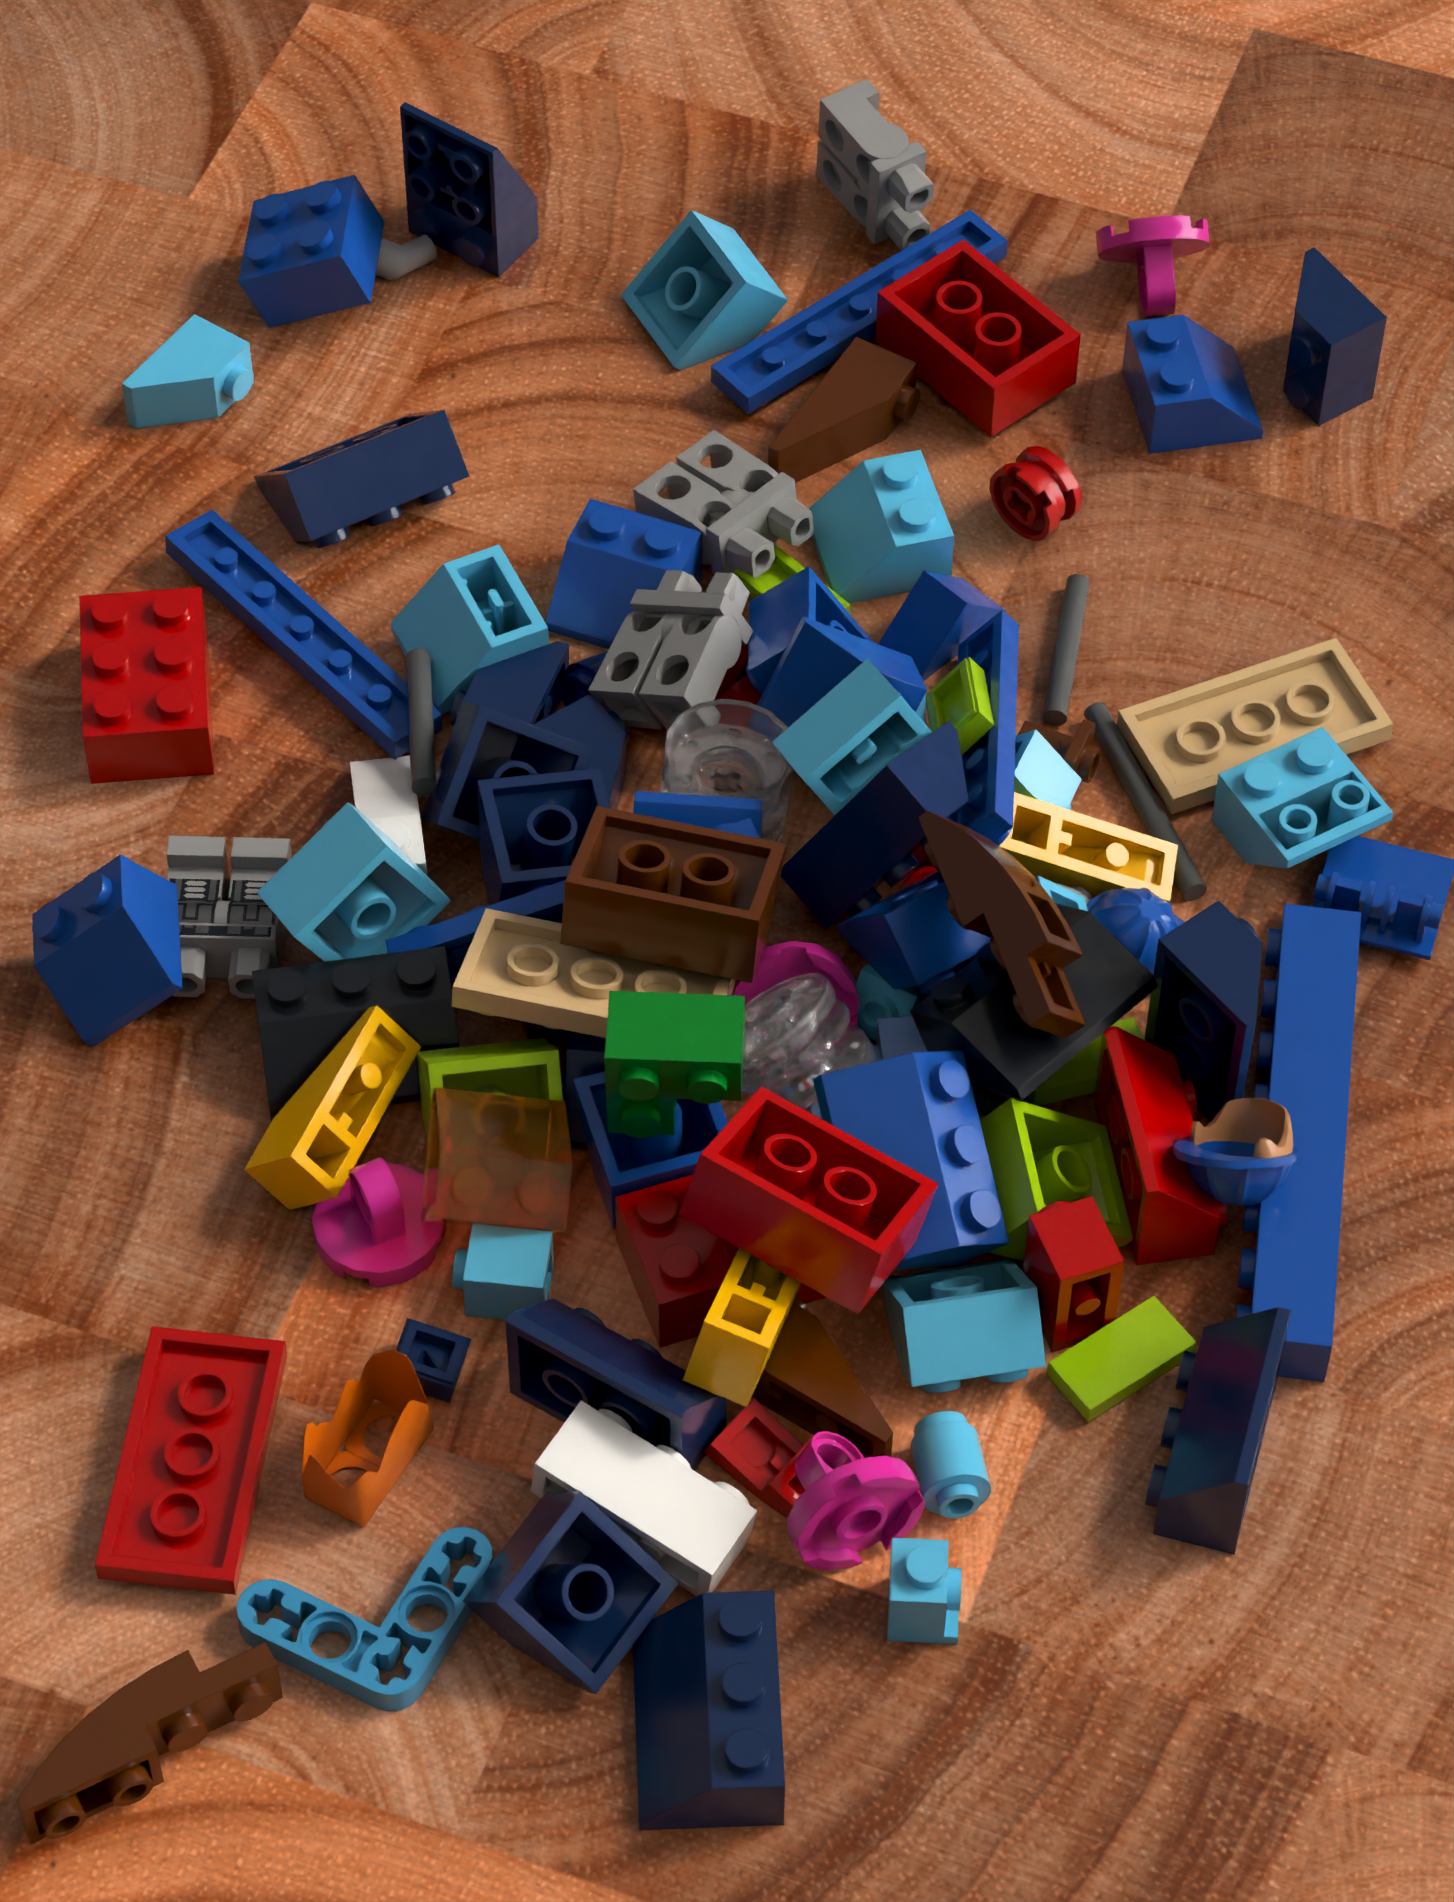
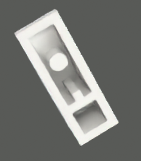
M401 756L396 759L382 758L350 762L355 808L381 829L427 875L417 794L411 789L410 756Z

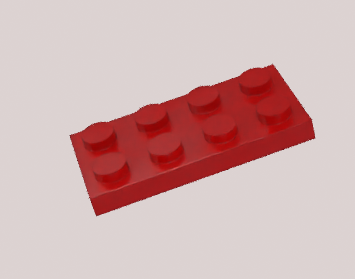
M151 1326L96 1557L95 1569L98 1579L236 1595L287 1359L285 1341Z

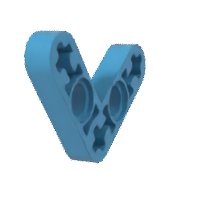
M456 1527L441 1533L427 1551L380 1627L286 1582L275 1579L260 1580L249 1585L241 1593L238 1600L237 1617L240 1633L245 1642L254 1648L266 1642L274 1659L377 1709L388 1712L403 1710L413 1705L422 1695L473 1613V1610L463 1600L493 1562L492 1546L487 1537L476 1529ZM466 1553L474 1555L475 1568L464 1565L453 1579V1594L445 1587L451 1576L449 1558L460 1561ZM431 1604L445 1611L447 1615L445 1623L440 1628L431 1632L415 1630L407 1621L409 1614L415 1608L422 1605ZM275 1605L281 1607L283 1621L270 1618L264 1626L258 1624L257 1610L269 1613ZM291 1626L299 1630L296 1642H293ZM336 1631L347 1636L351 1643L343 1655L337 1658L325 1659L318 1657L312 1652L310 1647L313 1640L324 1632ZM402 1643L409 1649L403 1661L405 1680L394 1677L389 1681L388 1685L380 1684L379 1669L386 1672L394 1669L402 1656Z

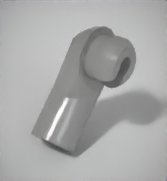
M425 234L402 245L382 238L376 276L386 280H395L436 260L437 251L434 243Z

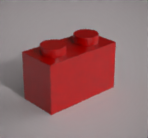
M1092 1196L1071 1203L1068 1201H1057L1045 1206L1038 1213L1029 1215L1023 1272L1037 1287L1042 1333L1052 1353L1078 1344L1116 1320L1124 1259Z

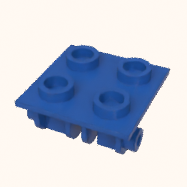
M1356 836L1329 849L1323 872L1319 874L1312 907L1361 912L1359 943L1430 960L1454 875V859Z

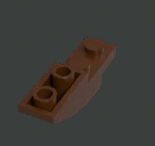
M927 811L919 816V821L927 838V842L924 845L925 852L931 864L943 877L950 894L947 897V906L952 917L962 928L991 938L990 947L999 964L1007 970L1016 991L1013 995V1003L1022 1020L1032 1028H1037L1062 1038H1067L1086 1025L1063 971V968L1082 957L1083 953L1068 923L1049 894L1020 862L989 838L931 811Z
M266 1642L202 1672H199L190 1652L186 1650L142 1674L91 1711L58 1743L35 1771L17 1799L24 1830L30 1844L46 1837L60 1838L81 1827L87 1818L114 1805L124 1807L142 1800L151 1792L153 1787L164 1782L159 1760L160 1755L168 1751L182 1752L200 1743L207 1733L234 1720L248 1721L267 1711L273 1702L283 1698L278 1665Z

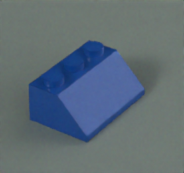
M963 1051L912 1052L822 1074L813 1078L822 1120L939 1184L916 1243L894 1270L959 1266L1009 1244Z

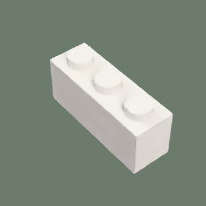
M583 1401L579 1402L534 1466L531 1492L542 1498L546 1492L580 1491L679 1582V1586L695 1596L714 1591L750 1539L757 1510L749 1506L747 1498L739 1490L724 1482L713 1483L693 1471L688 1461L674 1449L664 1445L653 1446L634 1434L630 1425L618 1414L608 1409H599L597 1411Z

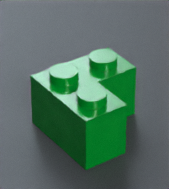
M609 991L604 1054L608 1133H625L636 1138H647L655 1134L675 1135L677 1099H691L704 1104L717 1103L722 1100L741 1101L745 1044V996Z

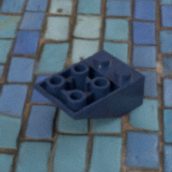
M404 102L400 106L409 232L417 237L425 234L432 240L434 245L460 257L467 264L477 266L500 277L539 238L536 195L497 147Z

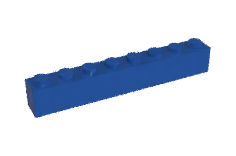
M1284 904L1280 929L1268 928L1264 966L1276 967L1275 980L1264 979L1260 1017L1272 1018L1271 1032L1260 1031L1256 1056V1069L1267 1070V1084L1256 1083L1253 1098L1271 1100L1287 1109L1292 1123L1293 1145L1299 1151L1298 1160L1291 1165L1285 1181L1274 1193L1256 1205L1244 1206L1242 1232L1254 1233L1253 1249L1242 1248L1238 1288L1250 1289L1249 1305L1237 1304L1235 1318L1276 1307L1292 1310L1278 1377L1325 1382L1333 1343L1361 912Z

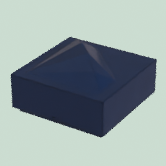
M407 1318L396 1351L405 1354L412 1362L425 1395L450 1403L471 1339Z

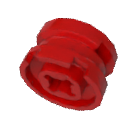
M1037 445L1027 447L1016 458V463L1005 464L990 478L989 491L999 515L1012 530L1026 539L1032 541L1045 539L1059 526L1060 521L1071 519L1081 509L1082 495L1075 476L1064 461L1047 448Z

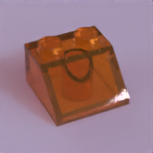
M433 1088L420 1221L472 1226V1223L553 1231V1233L567 1231L573 1161L566 1101Z

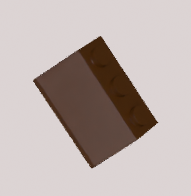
M596 806L565 880L560 944L584 948L594 953H608L647 961L657 966H672L710 974L721 979H735L752 983L766 945L787 844Z

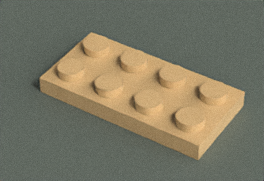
M1337 638L1118 710L1117 726L1171 815L1215 800L1218 774L1321 727H1324L1347 755L1391 740L1394 726L1390 717Z
M486 908L453 984L451 1007L475 1011L486 1016H499L529 1022L550 1029H563L606 1038L609 991L731 995L736 980L721 979L710 974L672 966H657L647 961L608 953H594L584 948L560 944L562 923Z

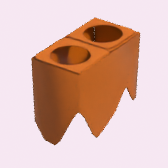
M394 1349L373 1354L365 1364L360 1379L358 1381L353 1379L346 1381L332 1420L330 1422H321L318 1426L311 1421L305 1427L302 1459L304 1496L362 1527H365L434 1429L427 1398L412 1362L405 1354ZM375 1399L378 1400V1401H380V1402H377V1403L372 1404ZM385 1416L399 1418L388 1440L383 1457L372 1454L364 1443V1433L369 1424ZM345 1442V1449L347 1451H340V1447ZM346 1468H359L366 1471L350 1487L342 1486L333 1477L335 1473Z

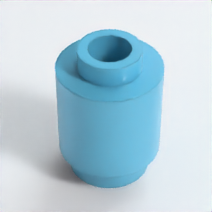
M941 1411L922 1418L914 1427V1438L911 1441L910 1449L921 1495L925 1500V1507L929 1511L947 1518L956 1519L969 1516L988 1499L991 1493V1485L978 1433L972 1425L968 1424L966 1417L958 1412Z

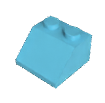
M693 210L687 214L621 294L674 368L679 370L702 363L753 341L788 301L733 228Z
M921 450L862 461L808 508L812 511L814 533L811 538L829 587L848 603L910 592L923 570L952 575L954 534Z
M349 802L328 820L257 892L293 937L323 961L387 954L385 940L406 934L415 927L428 925L451 902L449 897L381 829Z
M1011 1258L890 1276L881 1285L900 1371L912 1387L920 1386L923 1392L928 1393L947 1392L961 1387L962 1379L987 1376V1380L990 1382H1013L1026 1378L1028 1376V1369L1046 1367L1037 1287Z

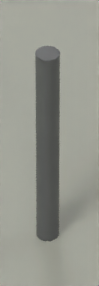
M1097 702L1090 705L1084 711V717L1086 720L1096 723L1095 737L1149 836L1178 845L1173 879L1186 901L1200 898L1205 894L1207 887L1106 704Z

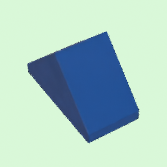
M923 570L879 641V645L911 656L923 681H925L958 655L959 644L1001 610L1005 613L1006 610L963 578Z

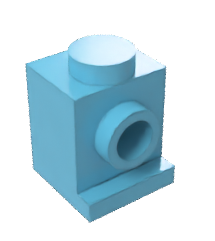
M892 1538L887 1641L958 1643L962 1570L961 1568L948 1567L949 1540Z

